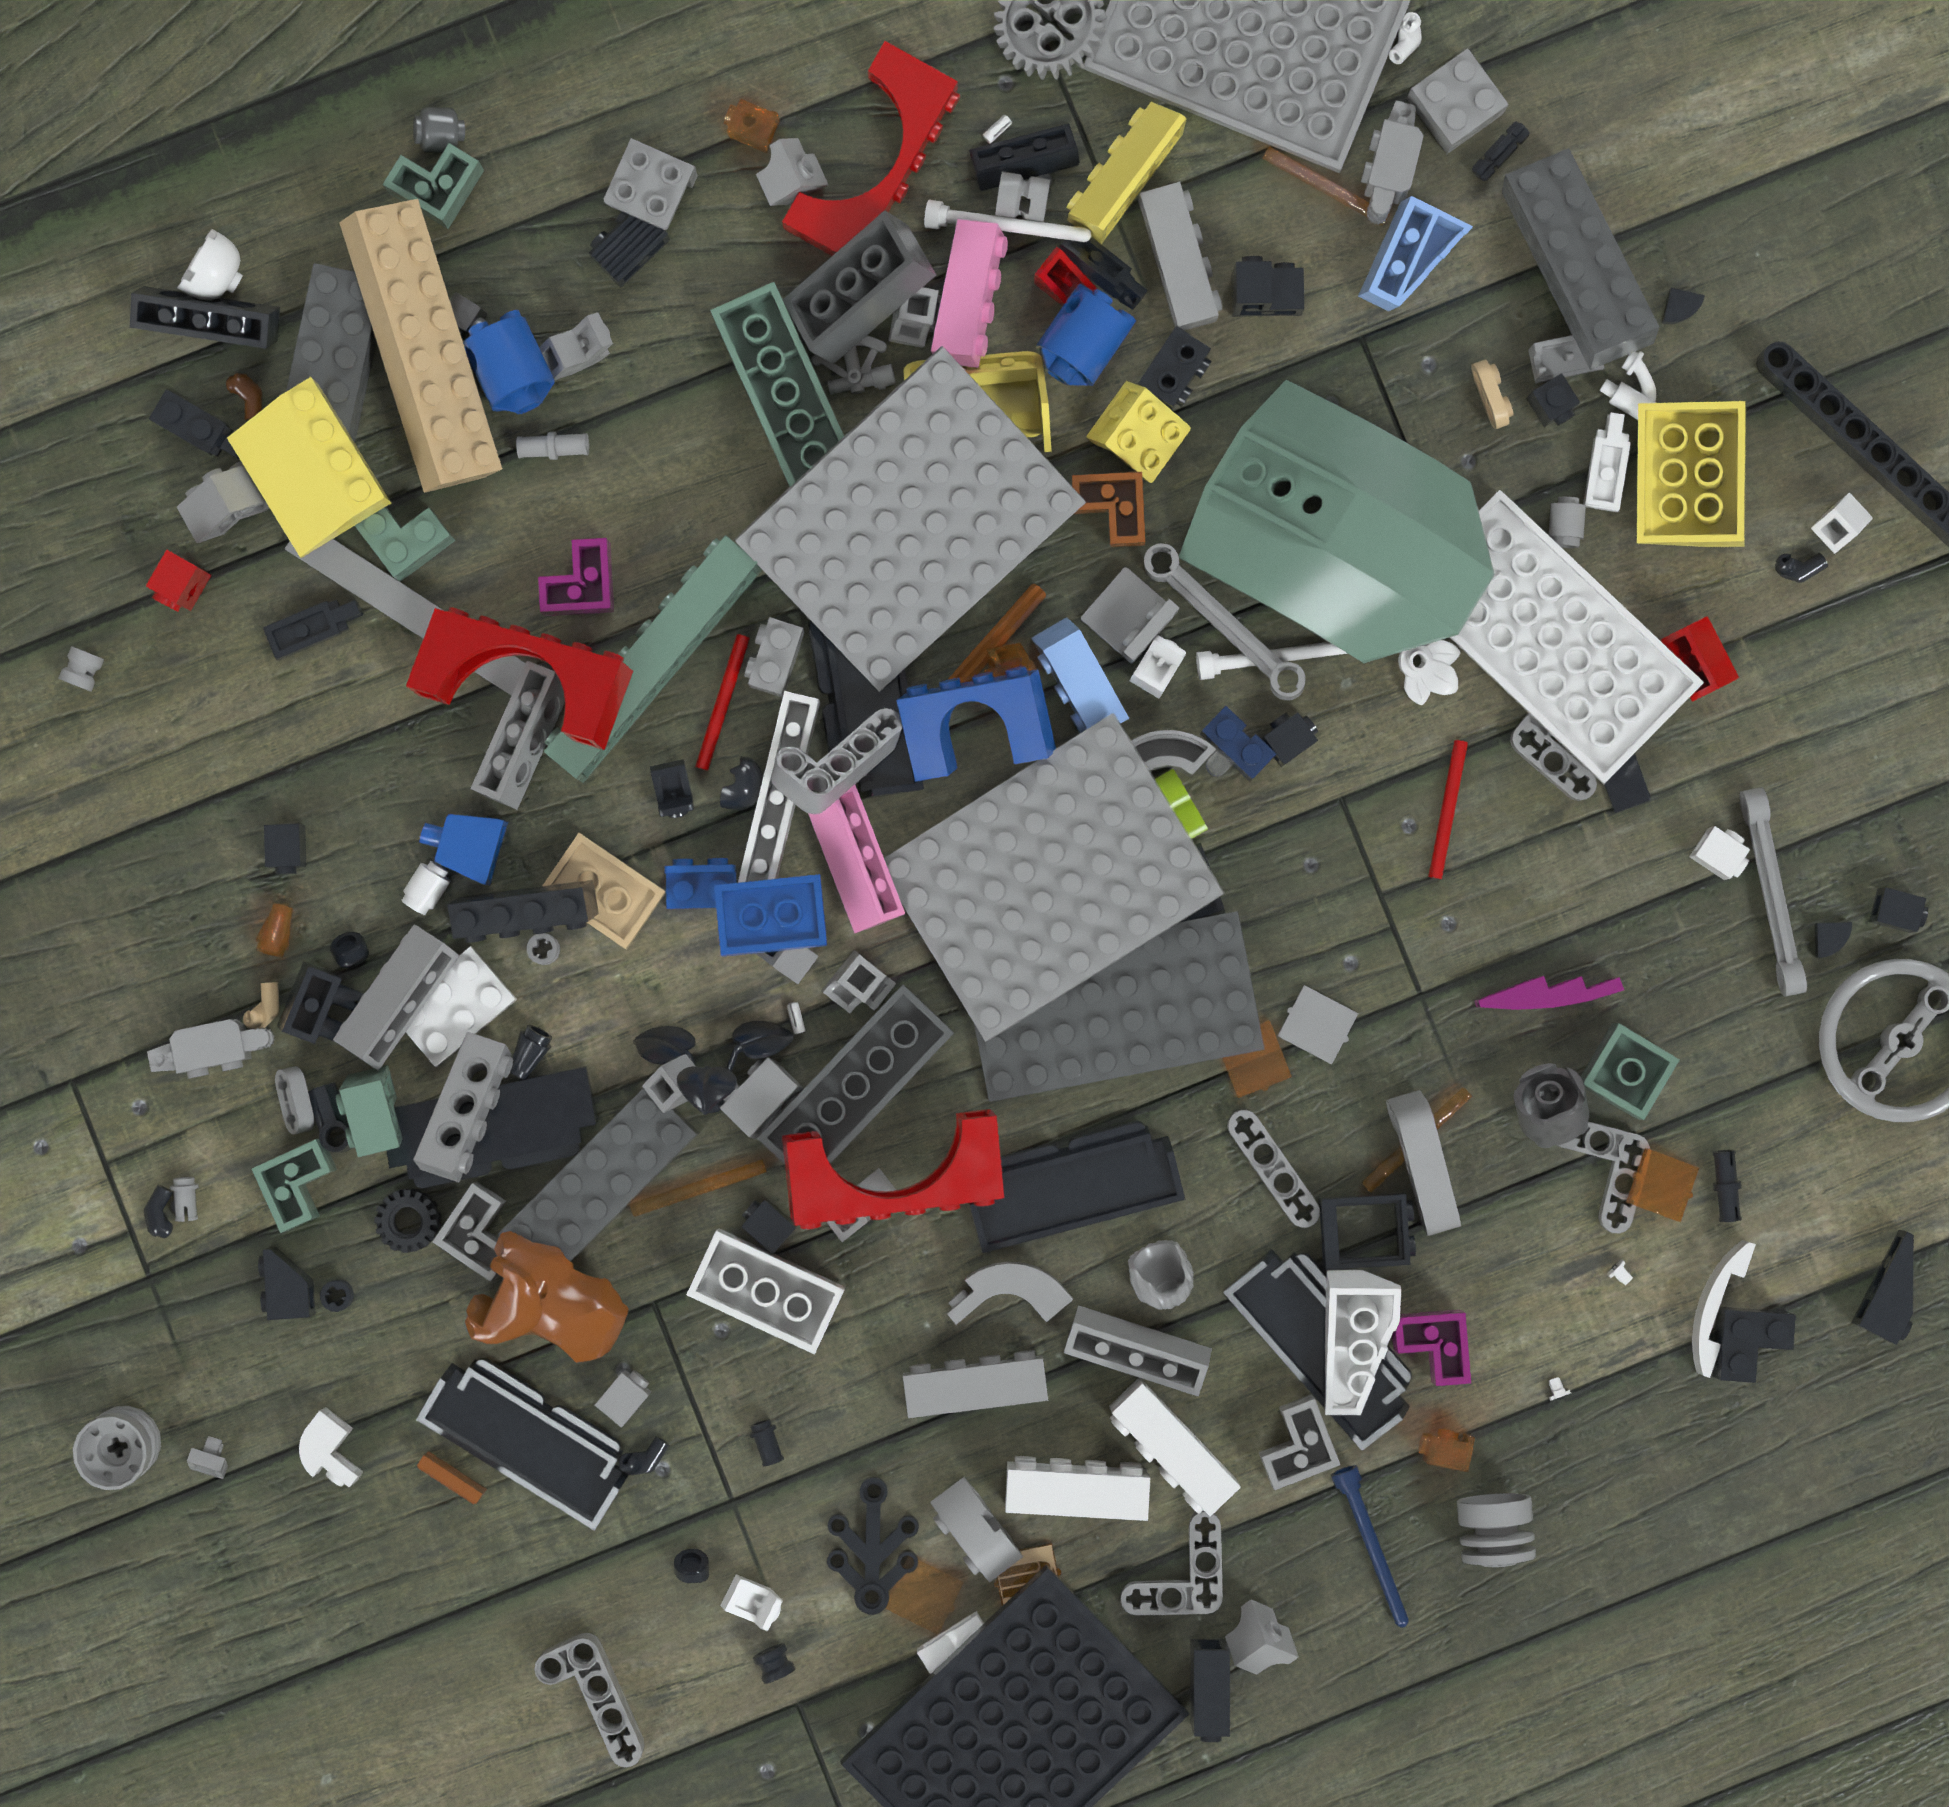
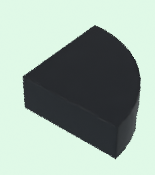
M1671 288L1668 293L1662 324H1676L1693 316L1701 307L1705 295Z
M1852 922L1815 923L1816 958L1827 957L1838 952L1850 937Z

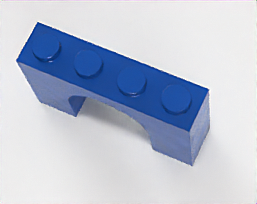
M1019 666L1006 670V675L994 677L993 672H986L973 676V681L960 683V678H954L940 682V687L928 689L927 684L907 688V693L897 699V704L915 781L949 776L958 768L949 732V721L954 708L963 702L975 701L984 703L1001 716L1007 729L1014 764L1049 758L1056 749L1039 670L1027 671L1026 666Z

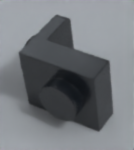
M684 759L650 766L660 817L678 818L686 815L688 811L694 810L693 794Z

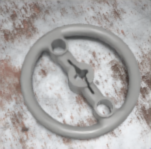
M1890 959L1861 968L1849 976L1836 989L1822 1016L1819 1031V1049L1822 1064L1830 1082L1850 1105L1874 1118L1891 1122L1924 1120L1938 1115L1949 1108V1087L1934 1099L1909 1107L1884 1105L1875 1100L1876 1094L1883 1091L1886 1084L1885 1078L1901 1058H1910L1920 1052L1923 1046L1922 1032L1937 1014L1944 1013L1949 1009V974L1927 962L1912 959ZM1908 974L1926 979L1928 986L1919 992L1918 1004L1902 1023L1888 1025L1883 1030L1880 1036L1882 1048L1866 1067L1857 1069L1851 1079L1847 1078L1838 1060L1836 1030L1841 1013L1849 999L1869 982L1884 976ZM1933 990L1937 991L1941 996V1004L1935 1010L1928 1003V996ZM1897 1034H1906L1904 1037V1042L1907 1043L1906 1047H1897L1900 1042L1896 1037ZM1866 1072H1871L1876 1079L1874 1087L1869 1091L1865 1090L1861 1083L1862 1077Z

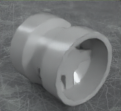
M71 646L67 655L69 659L68 667L61 670L58 679L92 692L95 684L93 675L97 670L101 669L104 659Z

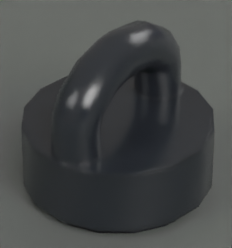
M357 932L343 933L337 936L330 945V951L336 963L342 968L358 966L369 955L364 938Z
M693 1548L683 1550L677 1554L674 1559L676 1577L685 1583H702L709 1578V1560L706 1553Z

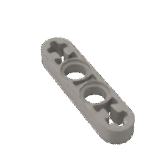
M1248 1110L1235 1111L1228 1119L1227 1128L1252 1167L1294 1225L1301 1228H1308L1314 1225L1320 1216V1208L1258 1117ZM1239 1116L1243 1119H1252L1253 1123L1249 1125V1128L1254 1136L1259 1131L1264 1136L1253 1141L1247 1149L1243 1142L1249 1141V1138L1243 1131L1236 1133L1234 1129L1238 1125L1236 1119ZM1260 1144H1267L1273 1150V1158L1267 1164H1259L1254 1159L1253 1152ZM1280 1173H1288L1293 1179V1187L1286 1193H1280L1274 1187V1179ZM1299 1189L1304 1193L1297 1197L1304 1206L1311 1204L1313 1208L1309 1211L1311 1218L1307 1221L1302 1217L1295 1218L1294 1215L1298 1212V1209L1292 1201L1288 1206L1283 1202L1284 1199L1293 1197Z

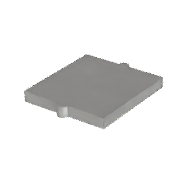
M1304 985L1293 1007L1287 1009L1288 1016L1278 1037L1332 1064L1343 1042H1348L1349 1038L1347 1035L1359 1013Z

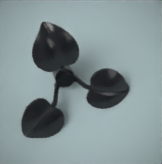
M750 1021L741 1024L733 1031L732 1040L737 1045L732 1050L726 1068L697 1067L692 1054L688 1051L696 1045L695 1037L680 1027L661 1026L649 1029L638 1035L633 1040V1044H635L637 1052L642 1058L659 1065L666 1064L686 1054L695 1066L687 1067L679 1072L677 1075V1086L683 1096L704 1115H707L708 1113L721 1111L720 1107L725 1103L723 1099L735 1090L737 1079L732 1070L740 1052L743 1051L747 1057L752 1059L765 1058L787 1047L793 1041L794 1034L779 1025L767 1021Z

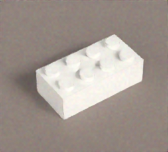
M719 1228L711 1240L686 1295L815 1354L846 1287Z
M1141 1378L1132 1383L1109 1406L1113 1414L1110 1417L1112 1424L1125 1437L1131 1433L1137 1439L1134 1442L1135 1448L1148 1462H1151L1154 1458L1161 1465L1158 1468L1160 1474L1174 1489L1180 1485L1185 1490L1182 1494L1185 1497L1184 1499L1198 1514L1204 1510L1209 1516L1213 1515L1241 1488L1237 1479Z
M1015 1456V1462L1007 1461L1005 1512L1148 1521L1150 1476L1147 1469L1141 1468L1140 1463L1120 1462V1468L1107 1467L1105 1461L1085 1460V1466L1072 1465L1070 1459L1050 1458V1464L1037 1463L1035 1457Z

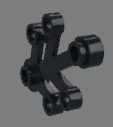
M874 1476L865 1479L859 1491L860 1498L867 1504L866 1544L849 1527V1521L845 1515L835 1514L828 1521L829 1532L834 1536H839L865 1564V1579L848 1563V1555L844 1550H832L827 1557V1565L831 1570L839 1572L856 1590L854 1595L855 1604L861 1612L868 1615L882 1612L889 1602V1590L906 1573L913 1572L918 1566L917 1555L913 1551L906 1550L898 1556L897 1564L879 1579L880 1564L904 1540L917 1534L919 1522L914 1516H903L898 1523V1527L880 1544L881 1503L885 1501L888 1495V1487L883 1479ZM872 1484L878 1485L881 1489L880 1495L876 1497L870 1496L867 1491L868 1487ZM833 1520H843L845 1528L842 1531L834 1530L832 1527ZM906 1520L912 1521L915 1524V1530L910 1533L903 1531L902 1523ZM835 1554H840L844 1558V1564L842 1566H834L831 1562V1557ZM908 1555L914 1559L915 1563L912 1567L905 1568L901 1564V1559L904 1556ZM869 1590L876 1591L879 1599L876 1602L867 1601L865 1597L866 1592Z

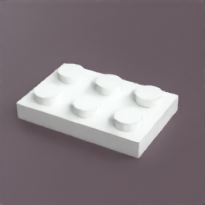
M470 946L454 962L406 1033L435 1067H438L460 1049L467 1032L473 1034L480 1032L513 1004L517 998L478 952Z

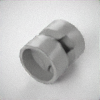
M1002 171L995 216L1016 218L1020 215L1023 220L1044 222L1050 179L1031 176L1028 181H1025L1021 174ZM1025 196L1027 200H1021V197Z

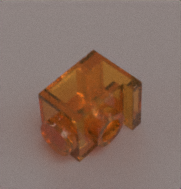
M743 99L739 100L737 106L730 105L724 119V124L728 126V137L767 153L780 123L777 112L766 110ZM747 116H751L756 119V122L753 126H746L743 124V120Z
M1438 1428L1437 1434L1430 1432L1422 1433L1419 1453L1423 1454L1422 1460L1426 1464L1468 1472L1475 1437L1469 1433H1463V1438L1459 1439L1458 1432Z

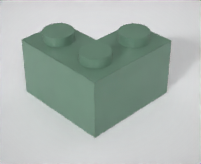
M449 143L431 173L400 155L382 185L390 195L402 202L418 199L423 215L449 229L484 172V169L478 160Z
M387 507L355 525L392 576L399 582L403 581L456 541L429 507L403 527H401Z
M381 1066L379 1071L373 1068L348 1074L340 1087V1094L336 1095V1101L340 1114H346L349 1127L345 1129L349 1147L356 1149L358 1157L400 1147L403 1138L394 1109L397 1095L389 1066Z
M315 1139L252 1168L280 1233L289 1231L320 1216L306 1184L336 1171L337 1168L330 1152L322 1147L319 1139Z

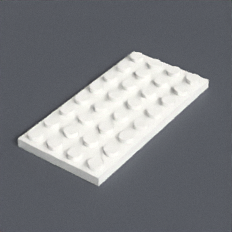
M1499 490L1479 510L1495 575L1459 635L1450 638L1598 780L1605 784L1704 682L1512 500Z

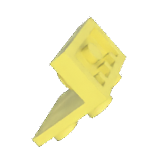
M1126 381L1086 438L1096 446L1113 452L1135 472H1142V478L1145 481L1152 483L1189 433L1191 427L1147 388Z

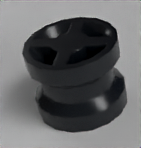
M785 1643L769 1647L753 1656L755 1665L760 1666L763 1672L761 1679L764 1684L779 1680L795 1671L796 1668L793 1662L787 1659Z

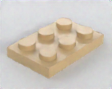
M578 833L542 886L593 880L599 914L587 923L623 948L628 949L666 891L581 833Z

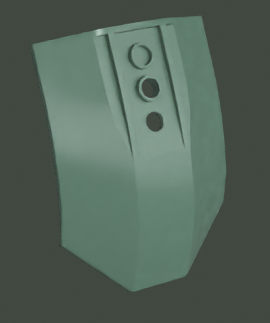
M1285 380L1240 428L1204 488L1179 554L1180 560L1268 606L1355 657L1363 664L1459 635L1495 575L1470 481L1376 425L1288 380ZM1283 481L1291 483V490L1287 495L1282 497L1274 495L1277 484ZM1309 497H1320L1322 499V507L1317 513L1308 514L1304 512L1303 505Z

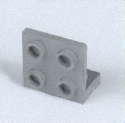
M631 138L606 192L604 203L651 225L667 230L686 187L693 188L698 177L696 168L689 163Z
M1125 567L1081 616V621L1130 664H1133L1178 613L1180 608L1170 599L1166 602L1131 570Z

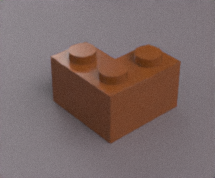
M1142 472L1072 475V487L1086 501L1074 514L1109 512L1111 547L1145 545Z

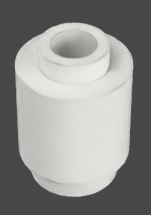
M430 861L428 865L420 863L403 890L405 895L402 902L413 910L426 915L429 909H434L451 882L446 877L448 871L433 861Z

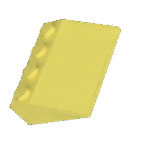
M312 377L280 395L227 437L300 558L391 504L319 384Z
M1745 401L1638 403L1637 544L1745 547Z

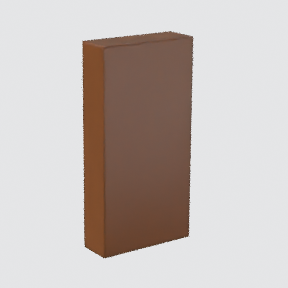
M429 1451L423 1455L417 1464L420 1470L473 1505L481 1500L487 1490Z

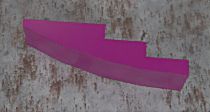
M1538 976L1474 1000V1003L1478 1008L1507 1010L1554 1008L1592 1001L1624 991V987L1620 977H1613L1586 988L1582 976L1574 977L1548 987L1545 977Z

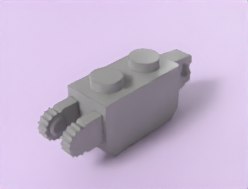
M1402 101L1395 102L1388 120L1384 119L1381 130L1374 129L1369 150L1375 151L1372 163H1365L1361 182L1367 184L1364 196L1371 197L1367 217L1374 225L1383 224V221H1386L1392 203L1399 204L1407 198L1422 145L1423 134L1418 127H1414L1416 106Z
M228 1019L176 1030L169 1039L170 1043L147 1051L151 1072L176 1070V1073L187 1072L188 1079L209 1075L208 1068L221 1065L222 1071L242 1068L243 1060L252 1059V1051L261 1050L264 1047L268 1048V1046L271 1047V1044H274V1032L267 1028L246 1030L244 1023L237 1019Z

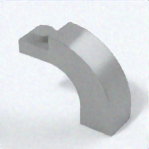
M998 1262L984 1266L965 1278L972 1291L967 1293L963 1289L948 1302L952 1308L947 1311V1315L955 1324H958L986 1299L998 1294H1013L1027 1300L1047 1322L1069 1304L1073 1297L1057 1279L1036 1266L1021 1262Z

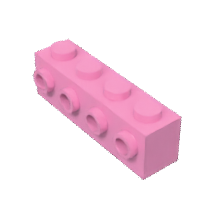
M957 219L931 352L933 354L943 346L961 366L979 368L981 356L984 357L987 352L988 338L985 333L987 323L991 324L993 321L994 303L992 298L994 290L997 291L1000 287L1001 271L998 268L1000 258L1006 256L1008 246L1007 237L1004 236L997 223Z
M853 785L820 814H809L853 931L858 933L904 915L905 911L856 785Z

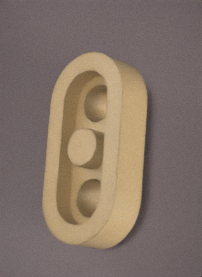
M1486 359L1472 364L1473 378L1492 427L1496 430L1509 425V417L1513 416V409L1508 397H1502L1498 384L1501 383V377L1496 365H1490Z

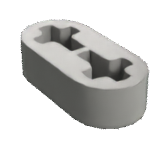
M293 1066L278 1070L275 1075V1085L286 1128L291 1134L312 1130L314 1115L306 1081L301 1069Z

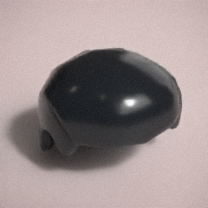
M741 756L740 765L730 769V773L736 778L735 783L724 786L721 790V808L746 810L752 807L758 800L763 781L762 770L752 758Z

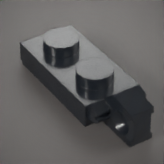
M1093 237L1087 242L1064 240L1060 244L1059 248L1085 276L1113 298L1118 299L1120 303L1134 310L1142 301L1148 290L1135 281V278L1130 273L1132 268Z
M167 389L165 390L149 420L209 455L213 454L219 457L223 450L239 459L227 439L233 433V429Z
M338 600L324 601L263 627L275 659L280 661L342 635V632L349 630L347 622L364 614L359 602L355 600L342 606L339 605Z

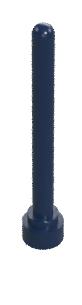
M1357 1465L1341 1468L1331 1474L1335 1488L1340 1489L1341 1494H1346L1395 1624L1400 1628L1406 1627L1409 1622L1408 1616L1359 1492V1488H1361L1359 1481L1362 1480Z

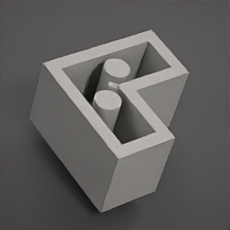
M241 461L231 466L227 471L222 472L221 468H217L206 473L202 477L204 482L189 489L185 493L187 498L177 506L196 543L224 535L240 519L269 509L268 504Z
M478 1181L472 1183L433 1240V1243L490 1282L495 1280L498 1274L491 1270L490 1264L493 1258L498 1257L494 1251L498 1237L487 1231L506 1200Z
M1312 1395L1279 1407L1291 1440L1259 1452L1270 1484L1274 1490L1340 1465L1322 1415Z

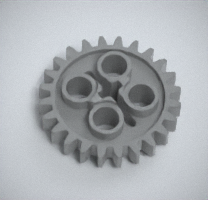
M998 0L1004 11L994 12L996 20L1001 23L994 26L996 35L1001 36L996 41L1000 48H1006L1003 52L1006 60L1013 59L1012 64L1016 70L1025 65L1024 71L1029 77L1037 69L1038 75L1042 80H1044L1047 71H1051L1054 78L1058 79L1059 70L1063 68L1070 76L1072 75L1071 65L1074 63L1082 69L1085 67L1082 60L1084 55L1094 59L1095 55L1091 49L1092 45L1102 46L1101 39L1096 35L1106 33L1105 25L1100 22L1107 19L1105 10L1100 9L1104 5L1102 0H1054L1049 4H1041V0ZM1027 5H1033L1050 22L1056 20L1060 30L1074 37V39L1069 41L1052 24L1047 23L1045 25L1041 16L1026 8ZM1071 15H1082V18L1078 23H1067V20ZM1023 22H1034L1032 28L1028 31H1019V27ZM1049 42H1060L1056 50L1051 52L1045 51V47Z

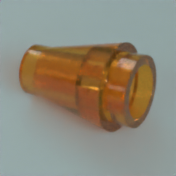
M273 903L271 911L255 939L258 942L257 951L275 957H283L285 950H289L292 908Z

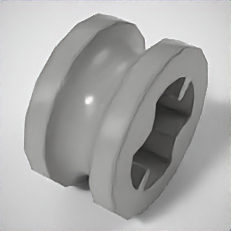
M536 934L528 941L527 954L533 962L549 965L558 958L560 945L557 939L549 934ZM542 939H546V944L551 943L552 950L547 952V958L541 959L542 955H536L534 948L539 947V941Z

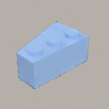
M1413 196L1401 201L1358 297L1387 311L1400 307L1434 267L1447 256L1457 242L1473 226Z
M1067 617L1031 638L1040 653L1037 658L1047 675L1052 673L1057 682V685L1054 686L1056 693L1062 703L1066 704L1069 702L1075 712L1070 717L1079 733L1087 730L1112 713L1116 715L1120 723L1129 719L1082 632Z

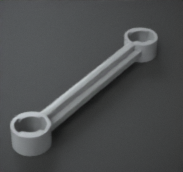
M1160 543L1153 545L1147 550L1144 557V567L1147 575L1154 581L1170 584L1270 678V687L1276 697L1282 700H1293L1301 695L1305 687V673L1299 665L1292 662H1282L1179 565L1178 553L1172 546ZM1166 552L1171 555L1170 572L1166 574L1153 572L1154 567L1151 564V558L1155 553ZM1291 670L1297 673L1298 683L1296 691L1284 693L1279 690L1280 685L1278 684L1277 677L1281 671Z
M1763 787L1741 791V811L1750 831L1777 959L1776 976L1778 985L1784 997L1805 993L1807 991L1805 971L1797 956L1769 824V801Z

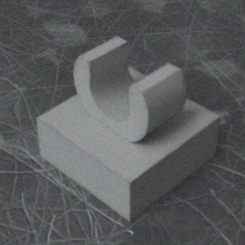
M208 1436L203 1451L191 1448L187 1459L189 1468L223 1479L228 1464L225 1458L220 1457L224 1444H221L222 1440Z

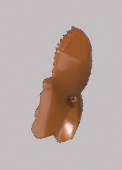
M512 1231L501 1233L494 1248L498 1257L493 1258L490 1268L503 1277V1280L494 1299L485 1294L474 1295L466 1310L468 1316L465 1320L470 1337L473 1340L486 1344H498L516 1339L522 1335H536L558 1346L576 1363L594 1360L608 1353L615 1344L629 1311L617 1291L612 1287L610 1281L606 1278L591 1277L574 1270L573 1263L564 1256L559 1247L531 1242Z

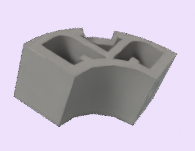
M965 1477L930 1502L938 1513L933 1517L934 1521L945 1535L951 1532L967 1554L963 1557V1560L974 1575L981 1572L991 1582L1023 1558L1008 1532L999 1523L979 1493Z

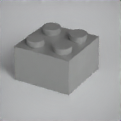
M1468 48L1412 87L1406 98L1410 104L1416 106V113L1446 154L1502 116L1509 105Z

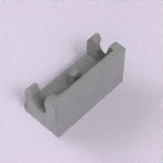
M1573 335L1534 343L1528 350L1535 384L1550 381L1561 373L1564 377H1570L1604 369V365L1592 370L1589 369Z

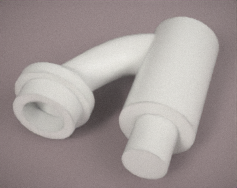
M1636 351L1630 353L1622 365V368L1627 371L1626 374L1629 376L1633 371L1635 372L1642 388L1641 393L1623 382L1616 385L1608 379L1605 380L1599 390L1611 397L1609 400L1610 404L1637 420L1638 403H1656L1657 398L1654 381L1646 365L1641 360L1644 355L1641 351L1639 353Z

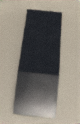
M1898 1230L1851 1322L1895 1345L1898 1344L1899 1340L1903 1341L1908 1336L1912 1328L1910 1319L1913 1315L1914 1235L1903 1230Z

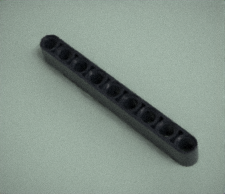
M1778 341L1770 344L1760 352L1756 364L1761 375L1949 547V492L1790 345ZM1774 352L1782 357L1783 365L1781 368H1776L1769 363V353ZM1795 376H1802L1807 380L1808 390L1806 392L1800 391L1795 387ZM1822 399L1832 403L1834 407L1833 415H1826L1821 411L1820 401ZM1847 423H1853L1858 427L1860 432L1858 439H1852L1846 434L1845 427ZM1872 447H1879L1883 450L1885 454L1883 463L1876 462L1872 458ZM1899 470L1909 474L1911 479L1909 487L1903 486L1898 482L1897 472ZM1924 494H1930L1934 497L1936 501L1934 511L1927 509L1923 505Z

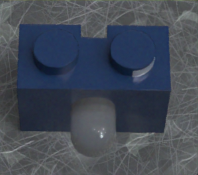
M1227 706L1200 732V735L1216 748V752L1206 763V770L1211 776L1219 777L1233 766L1250 782L1271 761L1276 753L1256 734L1250 739L1242 731L1247 725Z

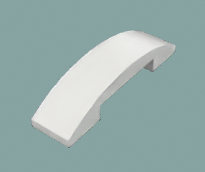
M1743 1240L1736 1244L1717 1264L1702 1291L1694 1318L1692 1350L1696 1372L1710 1378L1721 1344L1709 1340V1336L1730 1275L1732 1273L1743 1278L1745 1277L1756 1244Z

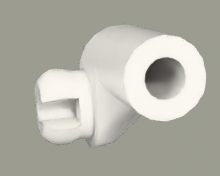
M1408 12L1404 15L1398 30V43L1389 52V58L1395 64H1401L1421 43V19L1418 14Z

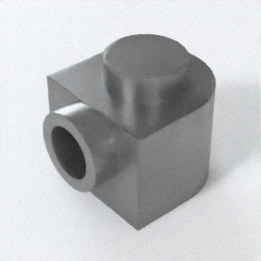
M454 293L450 303L460 335L465 332L470 336L468 330L478 323L485 322L486 320L484 319L488 314L459 293Z

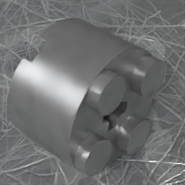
M1548 1063L1535 1066L1522 1075L1519 1079L1520 1083L1514 1091V1101L1520 1127L1529 1139L1536 1142L1541 1148H1550L1553 1145L1570 1142L1586 1132L1588 1129L1589 1108L1584 1083L1577 1072L1568 1067L1566 1070L1557 1068L1556 1064Z

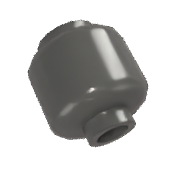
M423 108L419 116H414V143L420 144L422 151L426 153H443L449 143L457 148L458 141H464L465 139L464 120H458L457 113L453 108Z

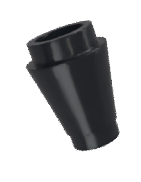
M527 1025L525 1031L521 1030L513 1053V1065L510 1072L519 1078L527 1079L529 1074L551 1049L550 1042L552 1036L543 1029L533 1025Z

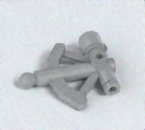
M868 335L844 354L847 371L816 354L811 358L814 366L823 364L842 377L828 381L830 395L851 391V394H859L865 392V387L875 386V388L878 387L881 390L886 389V386L896 385L892 364L871 369L877 353L885 352L887 346L885 342ZM856 346H865L871 349L861 368Z

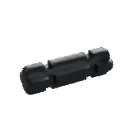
M1517 121L1513 122L1506 130L1507 135L1502 134L1484 154L1485 159L1482 160L1480 158L1472 167V172L1477 178L1482 181H1488L1496 172L1494 168L1497 167L1499 169L1518 148L1516 144H1522L1529 137L1530 132L1526 126Z

